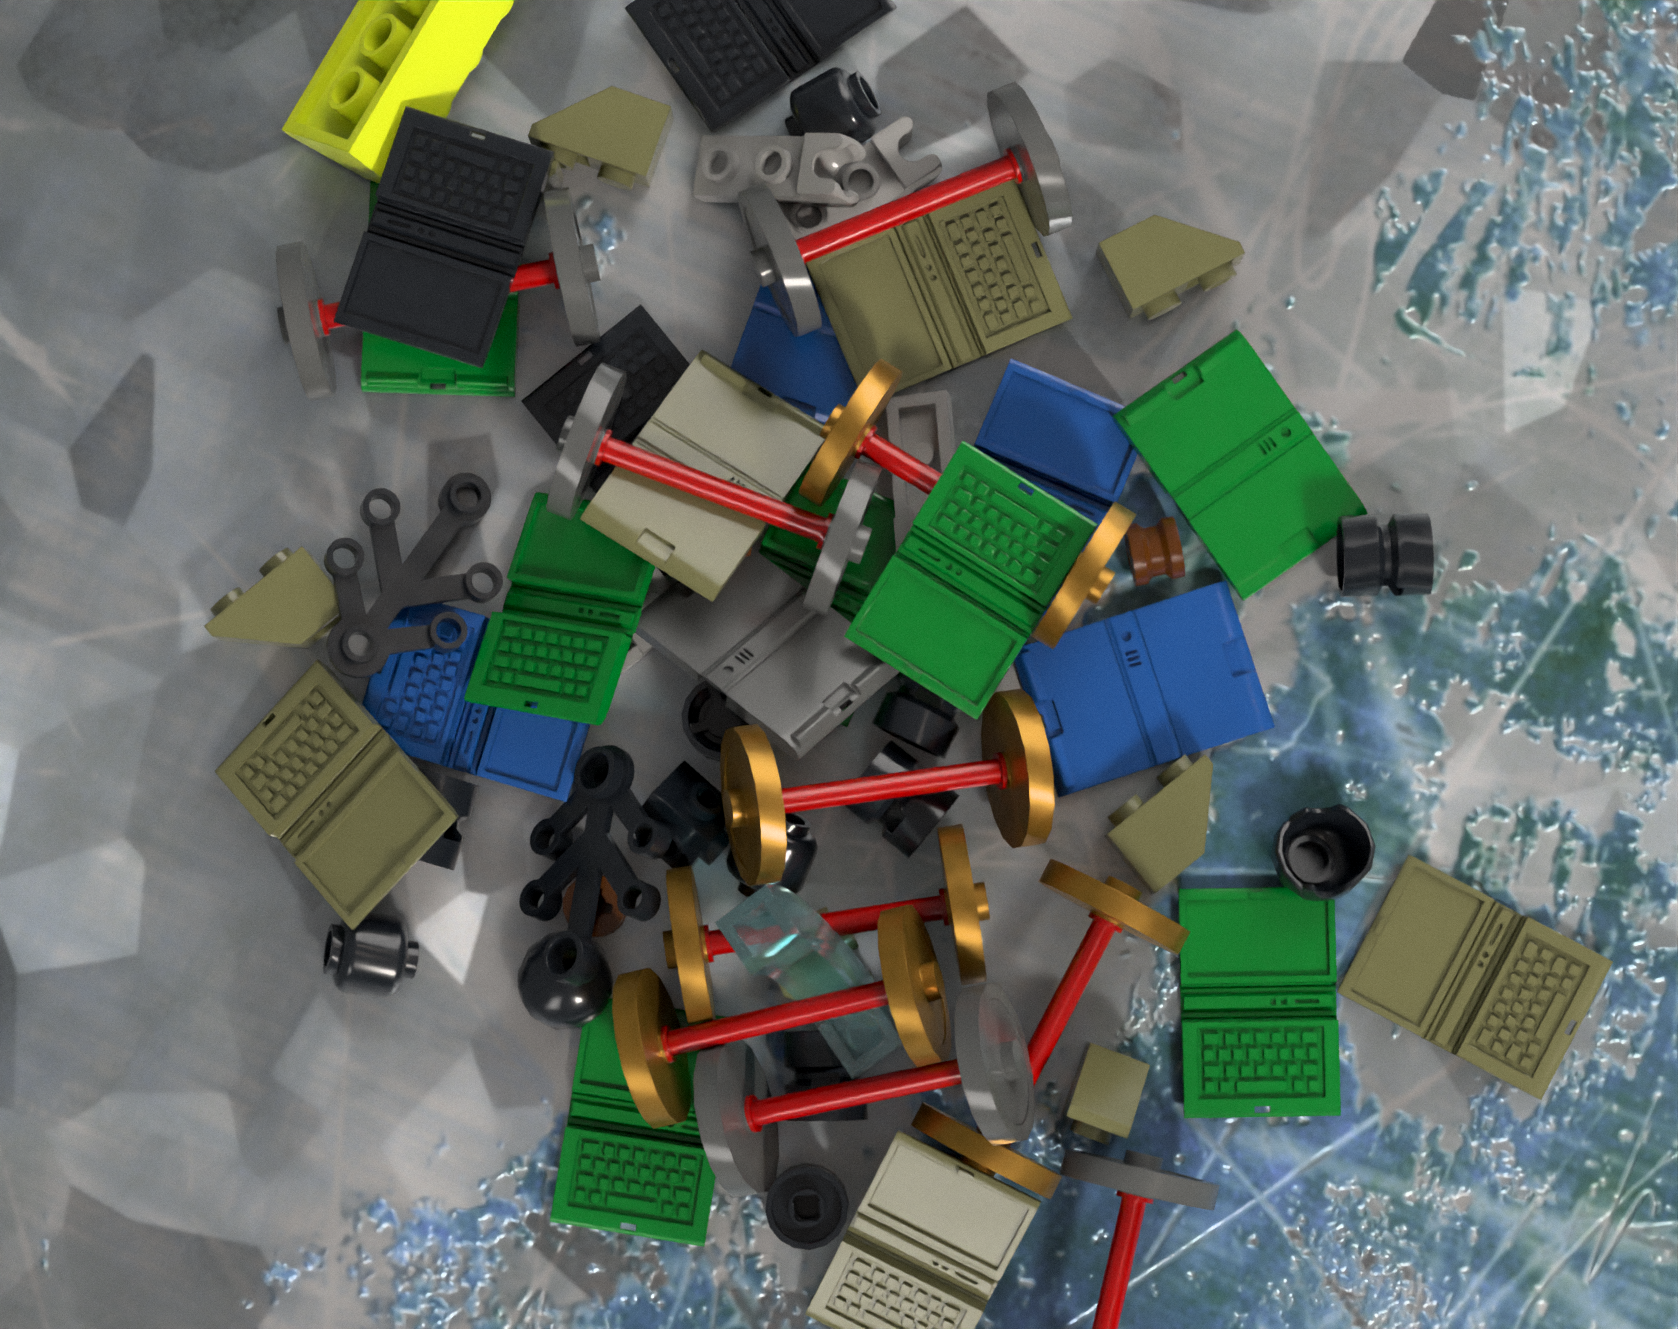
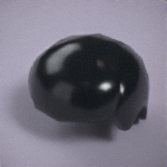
M1336 804L1327 808L1304 807L1292 814L1274 835L1271 859L1282 885L1303 899L1329 901L1348 894L1372 869L1376 846L1368 824L1349 807L1342 804Z
M558 932L549 933L528 948L521 963L517 978L520 998L534 1019L554 1030L581 1028L602 1014L608 1004L609 997L612 995L613 976L604 949L597 942L591 940L601 957V965L596 977L590 982L576 987L555 981L545 974L542 966L544 948L547 942Z

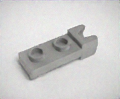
M901 117L872 136L871 142L863 145L866 151L865 158L860 162L846 163L838 170L836 182L840 185L841 189L852 190L859 196V201L854 207H819L813 203H778L795 240L914 193L940 175L942 163L935 154L926 155L918 161H908L900 156L898 151L912 138L913 120L910 117Z
M805 133L804 136L702 135L692 196L704 202L739 203L738 192L765 182L777 203H813L819 207H854L859 201L858 194L852 190H842L836 182V175L844 164L862 161L866 156V151L858 141L840 133Z
M947 390L892 397L886 406L889 442L942 474L956 452L950 394ZM892 473L895 518L893 521L897 552L912 527V522L929 495Z

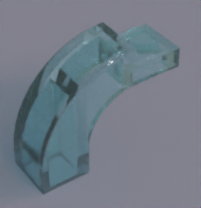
M766 884L715 922L751 976H769L784 987L796 1001L875 982L850 947L820 914L802 898L783 886ZM886 1006L814 1022L852 1079L861 1077L903 1046L893 1016Z

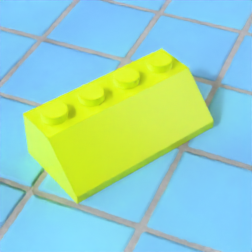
M358 0L281 130L361 177L380 183L405 107L408 106L446 118L451 110L453 99L469 72L479 64L484 47L500 20L511 10L514 0Z

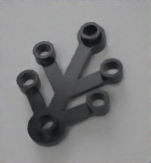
M459 473L452 476L445 483L438 496L440 513L403 564L395 527V520L400 513L398 497L395 493L385 488L374 489L365 496L360 505V516L363 522L369 526L381 592L367 614L357 572L364 562L363 548L354 539L346 537L336 539L330 544L324 554V566L329 574L333 576L341 621L330 631L326 649L331 664L340 673L351 678H366L376 674L385 665L389 655L427 649L450 653L458 649L465 641L467 625L464 619L454 612L438 614L429 625L387 628L400 610L404 608L470 599L476 603H487L500 592L503 585L502 574L495 565L487 562L477 563L463 574L423 579L459 528L476 524L488 511L491 504V492L487 483L481 477L472 473ZM461 487L471 488L477 495V504L471 507L462 505L456 497L457 489ZM375 499L386 501L390 506L391 515L385 519L376 518L370 512L369 503ZM340 548L350 550L355 558L354 566L351 568L339 567L333 560V552ZM476 573L487 574L493 582L492 591L488 593L477 591L472 584V576ZM442 622L452 624L457 630L456 641L451 643L442 641L436 633L437 625ZM354 635H362L367 638L371 647L369 654L364 656L354 654L349 648V638Z
M614 745L590 748L580 757L574 771V781L577 790L549 819L540 821L532 830L530 836L532 850L536 854L555 862L539 879L532 880L526 884L519 899L520 909L525 915L543 922L550 921L557 916L562 907L563 897L561 892L576 877L568 929L554 935L547 942L542 955V966L545 974L555 981L572 987L590 982L596 977L600 969L601 957L591 940L603 874L617 895V906L623 915L640 922H645L656 915L661 904L659 890L655 886L638 879L610 835L613 812H615L629 832L627 842L630 850L647 859H659L668 851L671 844V832L668 826L650 818L630 789L635 773L633 760L627 751ZM587 815L585 830L573 843V833L571 830ZM653 831L651 841L646 845L647 837ZM555 833L553 842L549 846V840L551 836ZM642 893L641 902L636 907L637 898ZM544 894L543 901L541 905L538 907V902L541 896Z

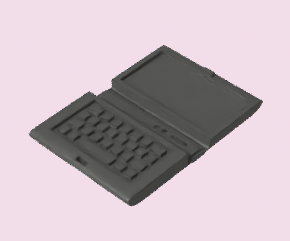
M753 548L751 555L744 557L713 602L677 581L641 610V617L635 632L698 681L703 677L718 691L725 693L727 696L725 706L749 725L758 724L765 732L767 739L797 761L900 672L844 637L851 622L830 607L827 616L802 608L808 589Z

